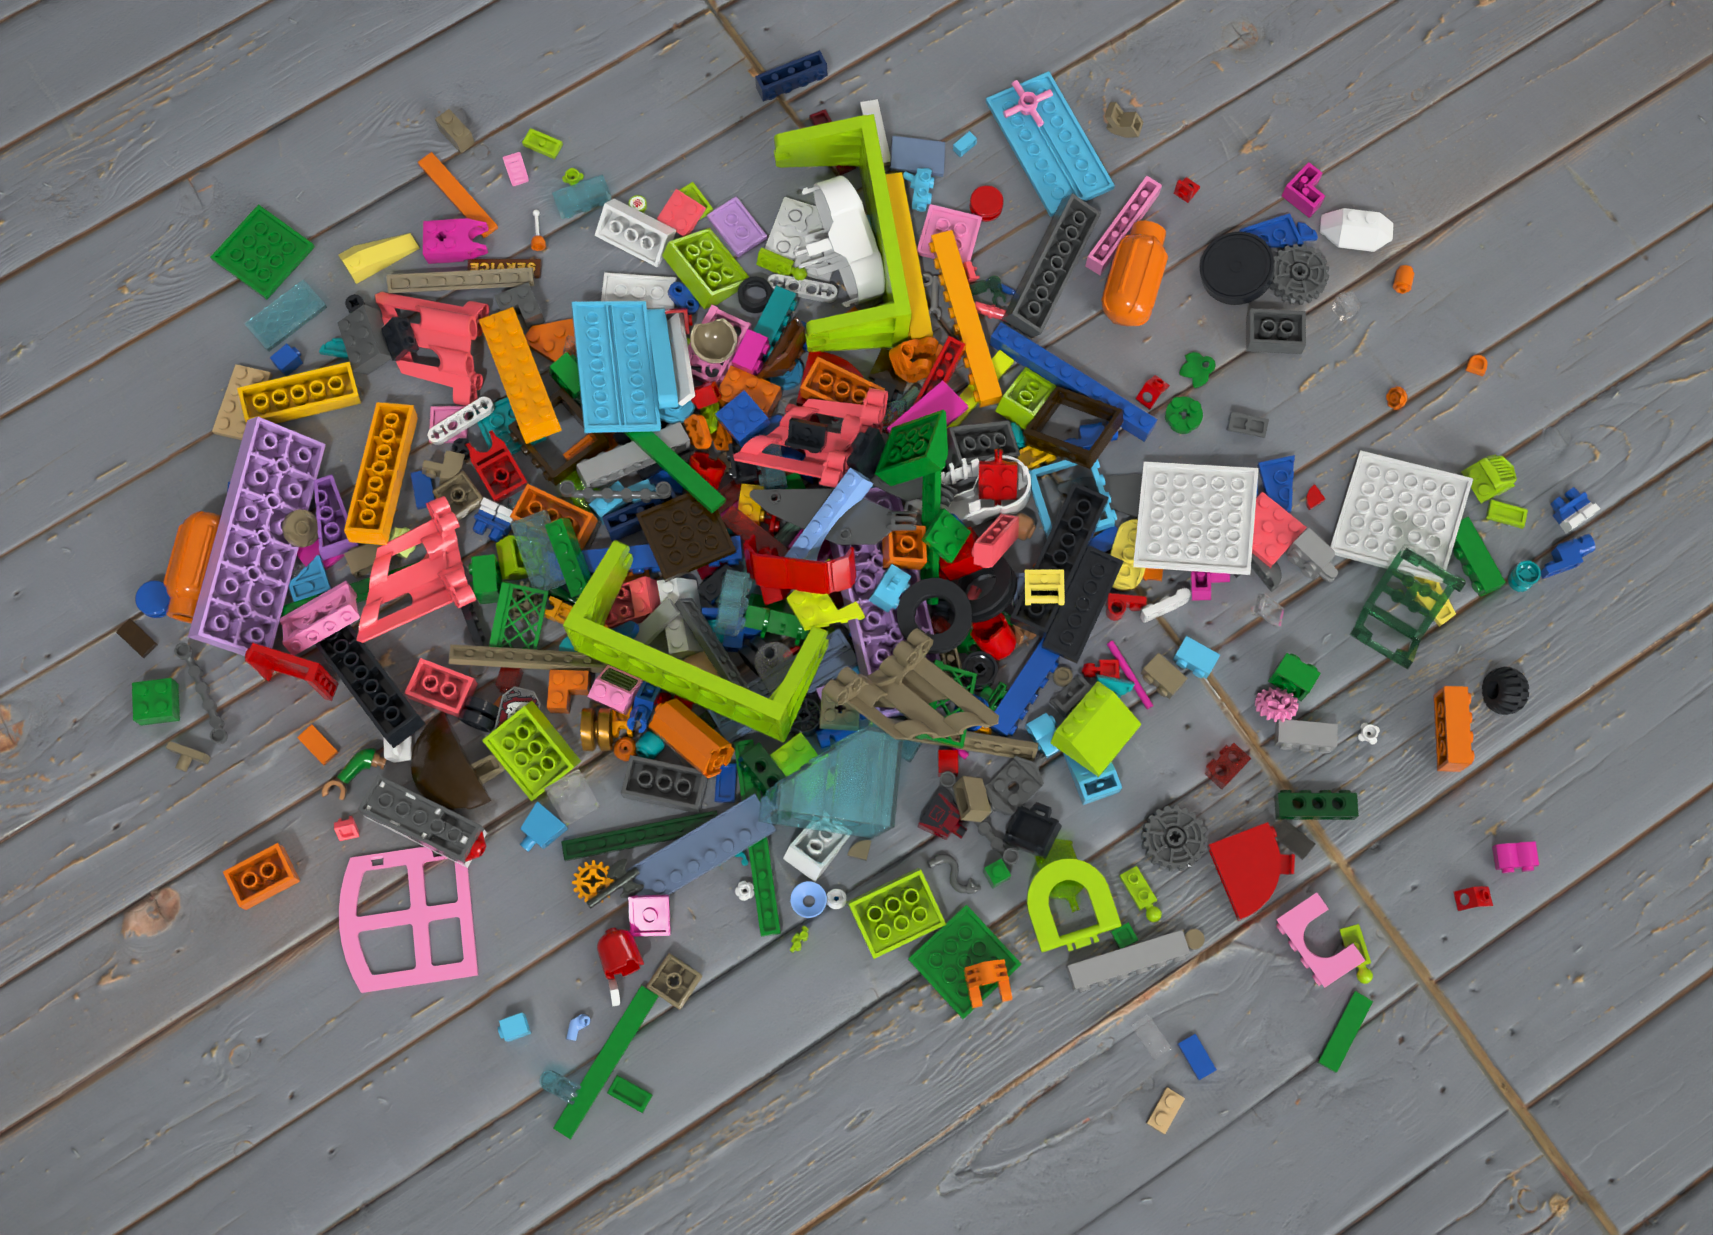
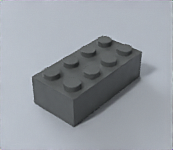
M1010 421L947 428L948 456L945 462L948 471H950V463H953L954 469L962 467L961 459L963 458L966 459L967 465H971V461L977 458L979 461L995 457V449H998V456L999 449L1003 450L1002 455L1014 458L1020 456Z
M630 755L621 795L627 799L700 814L708 778L694 768Z

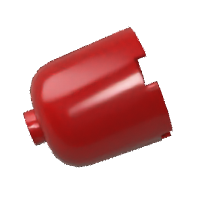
M694 452L693 456H690L688 465L714 489L718 490L725 473V462L719 458L716 460L708 458L709 454Z
M1002 613L990 620L972 623L973 629L970 635L982 652L990 654L995 660H1001L1008 657L1014 651L1016 636Z
M616 927L610 928L599 939L597 951L607 979H615L614 975L621 973L625 977L640 969L639 965H644L635 939L628 930L617 929Z

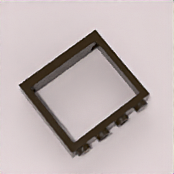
M1056 386L1024 430V442L1027 446L1091 469L1124 422L1123 411L1100 400H1095L1083 394ZM1060 404L1110 421L1090 450L1041 433V430Z
M563 387L549 396L553 408L562 403L584 429L582 409ZM517 420L508 425L510 431L508 435L512 438V441L520 444L522 453L525 456L529 455L532 458L531 462L536 469L540 468L543 471L542 475L545 480L551 481L555 486L577 471V464L582 460L596 457L599 453L610 448L608 439L603 433H588L595 442L554 471L530 443L526 444Z

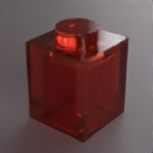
M501 667L495 684L500 690L499 692L504 694L513 687H519L524 673L521 668Z

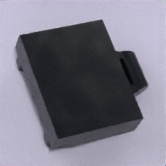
M869 427L865 433L859 432L851 444L853 452L846 461L849 469L852 468L860 472L869 480L872 479L886 445L879 429Z
M1036 802L1030 810L1026 807L1018 806L1006 830L1003 841L1008 845L1046 859L1062 825L1057 819L1050 818L1052 809L1049 806ZM1038 810L1040 812L1045 813V815L1042 816L1040 814H1037L1036 811Z

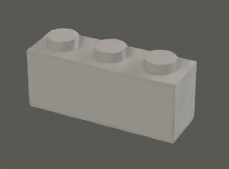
M1278 719L1275 723L1274 746H1280V749L1283 750L1300 748V751L1309 752L1313 749L1319 750L1320 753H1331V751L1337 748L1338 724L1286 719L1282 722Z

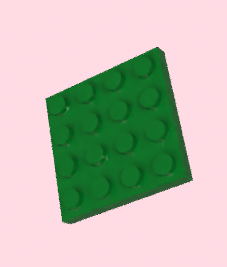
M258 204L210 258L267 300L315 246Z
M967 905L908 958V961L962 1020L975 1009L972 1008L964 974L965 967L986 961L1004 959L1009 977L1022 965ZM997 982L979 986L982 1002L998 987Z

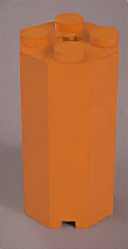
M677 698L656 706L649 728L706 778L718 775L722 771L720 767L722 765L727 766L730 763L735 751L731 743Z

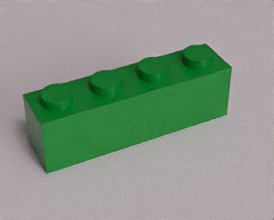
M1470 518L1462 519L1453 546V553L1456 559L1461 562L1464 574L1470 578L1473 590L1482 597L1500 589L1506 582Z
M560 518L546 524L545 528L571 597H579L589 582L591 574L570 519Z

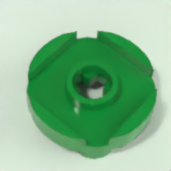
M1175 397L1168 404L1165 411L1166 423L1168 422L1171 429L1180 434L1191 433V431L1200 426L1203 419L1200 402L1189 397ZM1186 412L1189 416L1182 419V415H1179V413Z

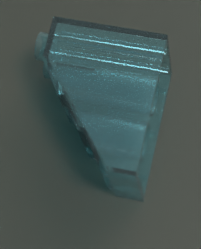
M868 720V726L859 727L858 731L834 743L829 749L810 759L809 762L802 765L797 771L769 788L765 796L761 798L758 822L874 839L895 827L903 740L894 739Z

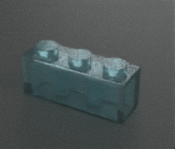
M603 175L552 193L561 219L571 218L581 212H588L592 208L604 206L606 202L612 200Z
M771 443L762 451L765 454L783 457L781 445ZM757 465V469L761 470L762 473L758 475L760 486H764L765 490L788 489L785 471Z

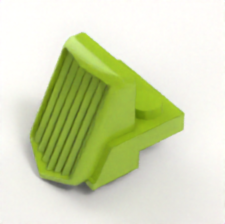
M1496 454L1487 456L1461 471L1463 476L1473 478L1471 489L1480 504L1515 487L1514 483L1517 480L1514 466L1503 456H1496Z

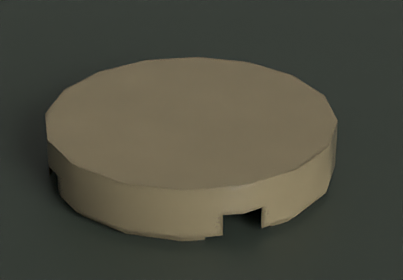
M303 509L290 512L282 522L284 538L291 545L301 548L315 543L318 539V524L315 515Z

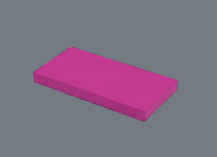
M942 380L887 428V431L890 433L892 427L940 410L946 411L948 427L969 406Z

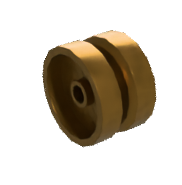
M593 708L582 709L580 734L583 751H594L597 746V740L601 751L612 750L611 708H600L597 716Z

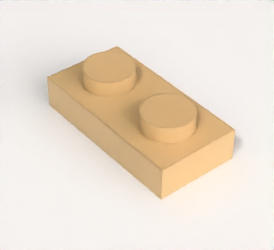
M1167 1087L1146 1124L1160 1133L1166 1134L1185 1098Z

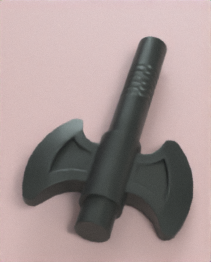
M621 859L614 863L608 871L607 878L615 877L616 880L586 902L591 909L622 887L621 898L635 896L638 892H641L644 885L636 884L632 881L640 874L638 869L635 867L631 871L626 872L625 865L627 859Z

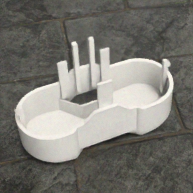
M837 176L815 183L812 188H804L802 195L814 193L816 208L824 230L804 236L806 243L819 239L822 240L806 245V249L795 252L794 256L797 257L806 253L812 256L823 252L824 257L798 265L799 269L826 260L830 265L815 269L818 276L839 270L845 289L851 299L842 303V306L845 308L850 307V304L853 303L859 305L883 296L885 291V272L882 256L866 216L863 203L853 185L844 176Z
M1002 455V460L1018 462L1017 500H1002L1001 506L997 504L994 507V500L979 499L978 458L972 460L971 465H967L965 458L961 459L962 467L954 469L953 463H950V471L946 474L944 472L941 473V483L946 485L956 484V481L966 480L968 477H977L973 488L956 494L949 507L940 504V509L945 508L949 513L955 514L965 524L966 528L974 527L999 517L1000 514L1014 516L1023 510L1030 498L1031 477L1029 469L1020 460L1011 456ZM995 457L990 458V459H987V460H985V461L994 460ZM906 501L904 511H914L912 510L914 506ZM917 512V517L914 518L917 519L916 525L921 526L922 515Z

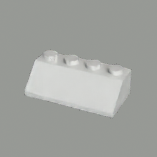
M612 199L604 204L595 236L658 267L663 260L662 255L668 242L674 240L677 230L616 199Z
M675 578L667 582L665 580L657 581L661 603L666 598H670L674 604L678 599L693 598L701 611L696 580ZM681 614L665 628L670 656L678 659L704 651Z

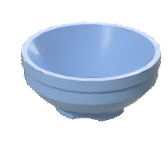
M806 881L794 888L790 902L793 910L799 916L813 918L820 915L825 909L827 896L819 884ZM806 896H812L815 899L812 907H806L803 904V899Z

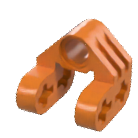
M925 337L919 341L913 339L890 349L889 358L895 374L909 383H915L927 377L933 364L925 358L937 352L938 340L933 337Z
M693 414L684 420L691 445H694L697 449H708L713 441L717 450H729L728 444L732 443V437L719 421L717 423V430L710 434L703 415Z
M1004 959L986 961L964 968L972 1008L983 1006L979 989L980 985L997 982L1001 1001L1012 1000Z

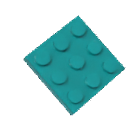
M506 397L494 402L493 412L477 422L489 450L492 447L489 431L493 430L495 435L505 443L512 455L521 450L520 444L518 442L514 443L508 435L510 433L508 425L514 422L516 418L509 399ZM543 437L536 441L530 442V444L533 446L547 439L546 437Z

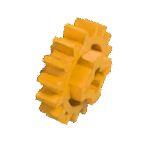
M592 860V865L584 862L585 868L579 866L578 870L580 873L573 874L577 878V880L572 881V884L577 886L573 891L575 893L580 892L578 898L582 899L585 897V903L596 896L603 887L607 888L615 881L611 878L599 876L598 870L602 871L607 877L610 869L609 866L603 868L604 863L602 861L599 865L596 864L595 860ZM589 871V874L585 878H583V876ZM593 878H596L599 883H595L593 887L590 882H593ZM582 887L588 888L590 895L586 894Z

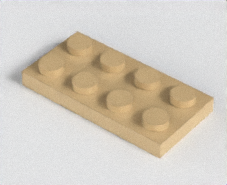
M235 364L212 430L214 434L242 440L246 422L237 388L269 381L272 379V373Z

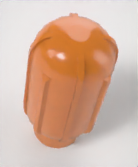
M1146 220L1134 222L1130 235H1126L1120 240L1101 299L1104 314L1114 324L1141 326L1151 316L1168 260V255L1163 247L1166 230L1157 223Z
M198 511L186 518L178 528L163 582L170 597L166 614L173 619L192 624L221 515Z

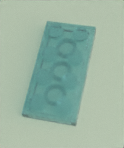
M302 280L247 321L245 325L265 349L270 352L325 310L327 306L311 287Z
M542 510L510 524L531 587L549 591L566 584L545 528V525L551 523L548 511Z

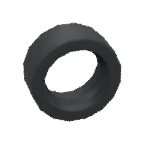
M758 276L745 279L738 288V299L741 307L750 313H761L764 311L772 295L771 285L767 280ZM751 287H761L765 290L766 297L762 302L750 303L745 299V291Z

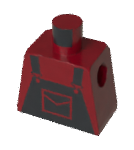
M940 793L918 823V828L944 840H947L951 833L962 839L968 830L959 824L961 820L959 810Z

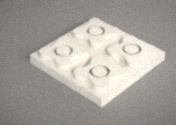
M784 197L765 249L795 261V268L800 264L824 257L823 252L809 256L808 253L797 257L794 256L795 252L806 249V245L822 240L819 239L806 243L804 239L806 235L824 230L816 206ZM826 260L804 267L807 270L808 277L830 283L833 272L818 276L815 270L830 265Z

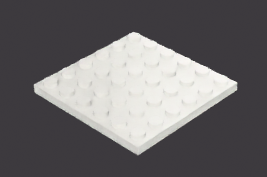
M1360 450L1330 547L1335 551V555L1443 583L1473 478Z
M1144 462L1133 566L1139 568L1250 575L1259 468Z

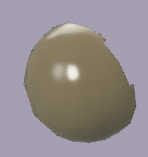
M724 318L709 323L696 324L693 326L690 335L691 347L695 355L702 361L711 364L721 363L728 360L734 353L737 345V334L733 325Z

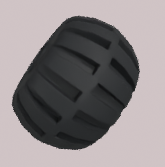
M1512 667L1496 668L1489 672L1483 680V700L1486 706L1493 712L1502 715L1513 714L1526 705L1527 697H1529L1530 693L1528 689L1530 688L1526 677L1517 669Z

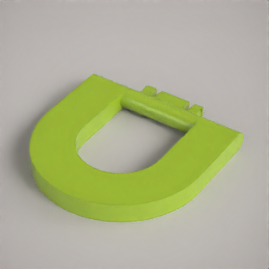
M1059 859L1042 867L1032 878L1027 891L1026 905L1041 953L1064 945L1067 946L1068 951H1072V943L1078 949L1092 944L1090 937L1096 943L1099 942L1097 934L1122 927L1109 886L1103 875L1092 865L1077 859ZM1073 880L1080 883L1086 889L1098 924L1059 936L1049 908V894L1059 882Z

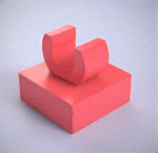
M966 261L963 263L968 283L976 282L980 278L975 274L977 268L972 265V262Z
M349 816L348 820L343 821L342 818H339L338 822L334 823V830L339 841L359 837V830L352 816Z

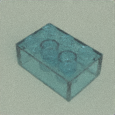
M726 570L722 580L714 633L737 637L739 632L742 633L746 621L743 614H745L749 604V599L746 598V595H748L752 586V580L749 579L750 573Z

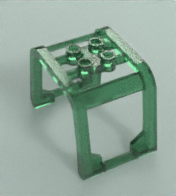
M1404 544L1368 597L1349 635L1408 670L1414 661L1424 634L1454 590L1461 592L1466 581L1460 575H1453L1415 553L1412 547ZM1403 559L1416 567L1420 565L1442 578V582L1447 584L1441 595L1433 591L1430 584L1421 583L1416 580L1413 574H1404L1397 568ZM1392 576L1400 579L1405 587H1409L1406 590V594H1404L1402 589L1394 590L1387 585ZM1382 591L1390 595L1394 602H1400L1408 607L1409 611L1413 613L1418 612L1425 616L1418 629L1413 628L1374 604ZM1417 591L1422 597H1430L1436 601L1431 610L1421 606L1420 600L1415 598ZM1368 614L1410 638L1411 641L1407 651L1397 648L1394 653L1372 640L1373 633L1364 626Z

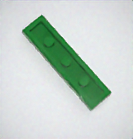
M1356 991L1353 992L1317 1063L1334 1073L1338 1072L1373 1003L1372 1000Z

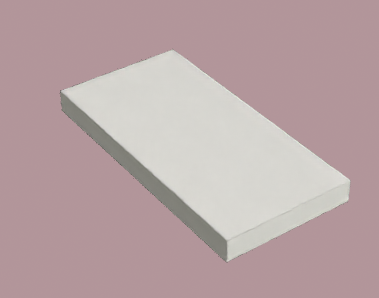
M604 272L601 301H646L647 309H674L675 303L669 298L668 289L672 283L677 282V277Z

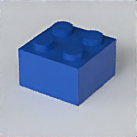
M745 390L715 413L718 421L741 448L770 425L769 418Z

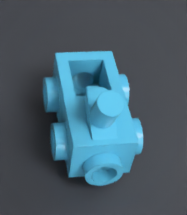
M917 168L915 176L907 171L903 174V178L911 182L910 188L914 189L912 209L919 212L926 211L927 204H931L932 193H929V189L934 186V177H931L932 170L929 168Z

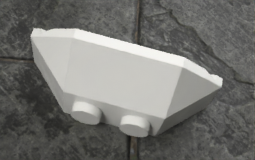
M1343 208L1321 215L1320 233L1325 235L1338 248L1375 252L1392 241L1393 222L1380 212Z

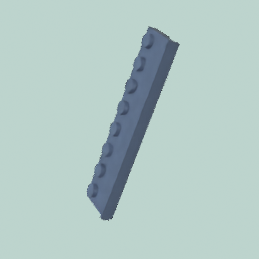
M840 629L827 635L826 639L829 640L828 648L806 697L815 693L817 688L826 685L830 680H836L843 668L848 666L854 669L858 666L856 655ZM797 654L748 683L749 690L769 699L783 682ZM707 709L723 737L729 743L735 742L754 730Z
M753 794L630 867L626 872L631 871L635 867L640 872L632 881L636 884H643L644 888L635 896L670 895L777 830L756 794Z

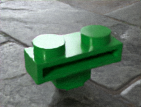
M999 681L995 691L987 686L982 690L979 697L984 698L988 702L989 708L995 712L999 699L1003 700L1008 692L1006 689L1007 685Z

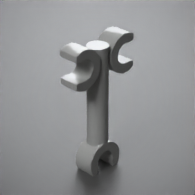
M925 273L922 279L929 282L923 283L924 289L931 287L929 316L931 318V314L936 313L937 319L940 320L941 311L938 308L939 288L944 290V287L940 286L938 276H931Z

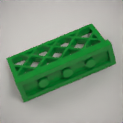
M503 581L489 647L502 648L509 644L511 648H514L511 641L520 636L526 645L522 649H531L530 645L534 643L533 649L537 650L549 591ZM514 588L521 589L526 597L516 602L512 596ZM535 593L544 594L542 603L535 606L530 596ZM528 599L533 609L524 614L518 604ZM516 606L522 616L512 621L509 616V610ZM535 610L539 615V621L532 625L526 615ZM524 617L530 627L520 633L514 623ZM512 625L518 635L509 640L505 635V629ZM532 629L535 634V640L528 644L522 634Z
M934 660L932 662L942 671H949L954 680L961 686L963 684L959 680L960 677L966 676L971 678L970 685L965 689H969L968 691L971 694L974 693L976 673L945 665L943 661ZM946 699L944 701L938 700V705L937 701L929 703V705L935 710L937 707L941 706L947 716L954 714L958 711L964 712L961 708H959L956 705L958 709L950 713V711L945 705V703L949 701V699ZM967 729L964 730V734L959 735V742L953 741L950 736L946 737V739H932L927 734L915 736V738L920 740L928 739L962 749Z

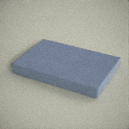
M892 136L890 171H907L908 173L916 174L917 168H929L932 170L931 176L943 177L945 142Z

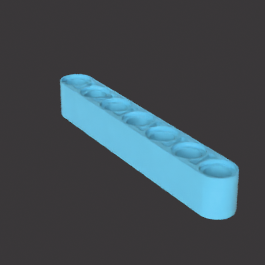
M665 308L647 309L659 409L678 407Z

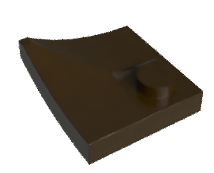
M881 348L868 378L872 381L878 378L897 385L896 392L903 395L908 382L895 374L889 358L890 350Z

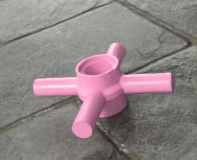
M1018 80L1014 81L1012 86L1020 99L1018 105L1003 111L1004 117L1007 118L1021 112L1024 115H1031L1037 126L1041 127L1044 122L1036 108L1039 102L1053 96L1051 89L1035 95L1032 92H1025Z

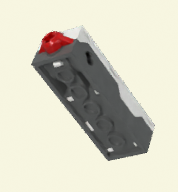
M377 775L358 807L359 812L364 817L468 868L472 859L481 857L486 849L484 838L487 832L481 825L380 775Z

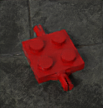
M998 449L994 450V460L979 461V499L994 500V507L997 504L1001 506L1002 500H1017L1018 462L1002 460V449H999V456Z

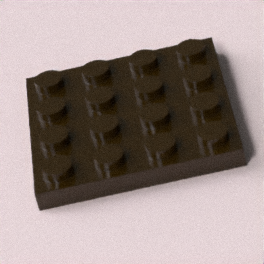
M689 492L636 514L665 582L737 553L718 509L710 513Z

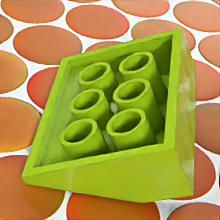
M711 228L669 241L662 255L704 310L710 308L711 305H718L738 292L739 285L749 278Z
M1097 681L1056 729L1050 744L1099 777L1140 728L1141 723L1112 690Z
M533 701L522 707L482 740L531 801L581 762L579 757Z
M919 868L846 902L873 959L946 925L923 872Z

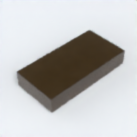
M131 619L116 631L143 658L158 645Z

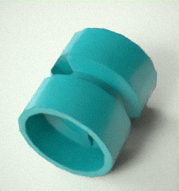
M1532 561L1519 563L1509 573L1508 584L1515 591H1527L1540 579L1541 571L1539 566Z

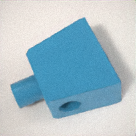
M537 801L520 828L527 836L519 845L527 852L535 844L545 849L566 832L568 828Z

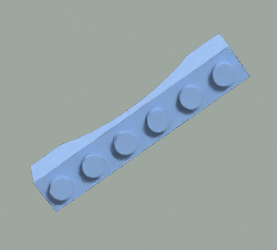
M850 468L785 557L817 561L821 545L833 525L848 509L864 498L873 486V483L860 472Z

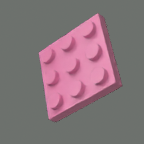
M930 204L917 248L918 255L935 259L934 253H930L928 243L931 242V235L952 230L962 264L966 261L971 262L982 217Z

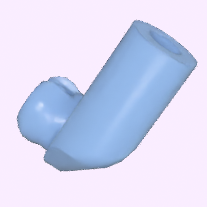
M581 1014L572 1019L569 1023L566 1039L576 1041L578 1031L590 1024V1017L586 1014Z

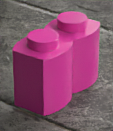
M1536 841L1497 844L1492 847L1496 870H1502V873H1513L1514 869H1522V872L1534 871V867L1539 866Z

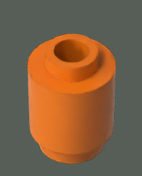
M1402 265L1396 270L1393 289L1400 294L1409 292L1412 288L1414 272L1411 266Z

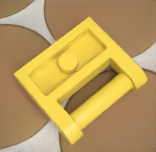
M1025 570V605H1031V603H1058V605H1064V570ZM1031 591H1058V596H1031Z

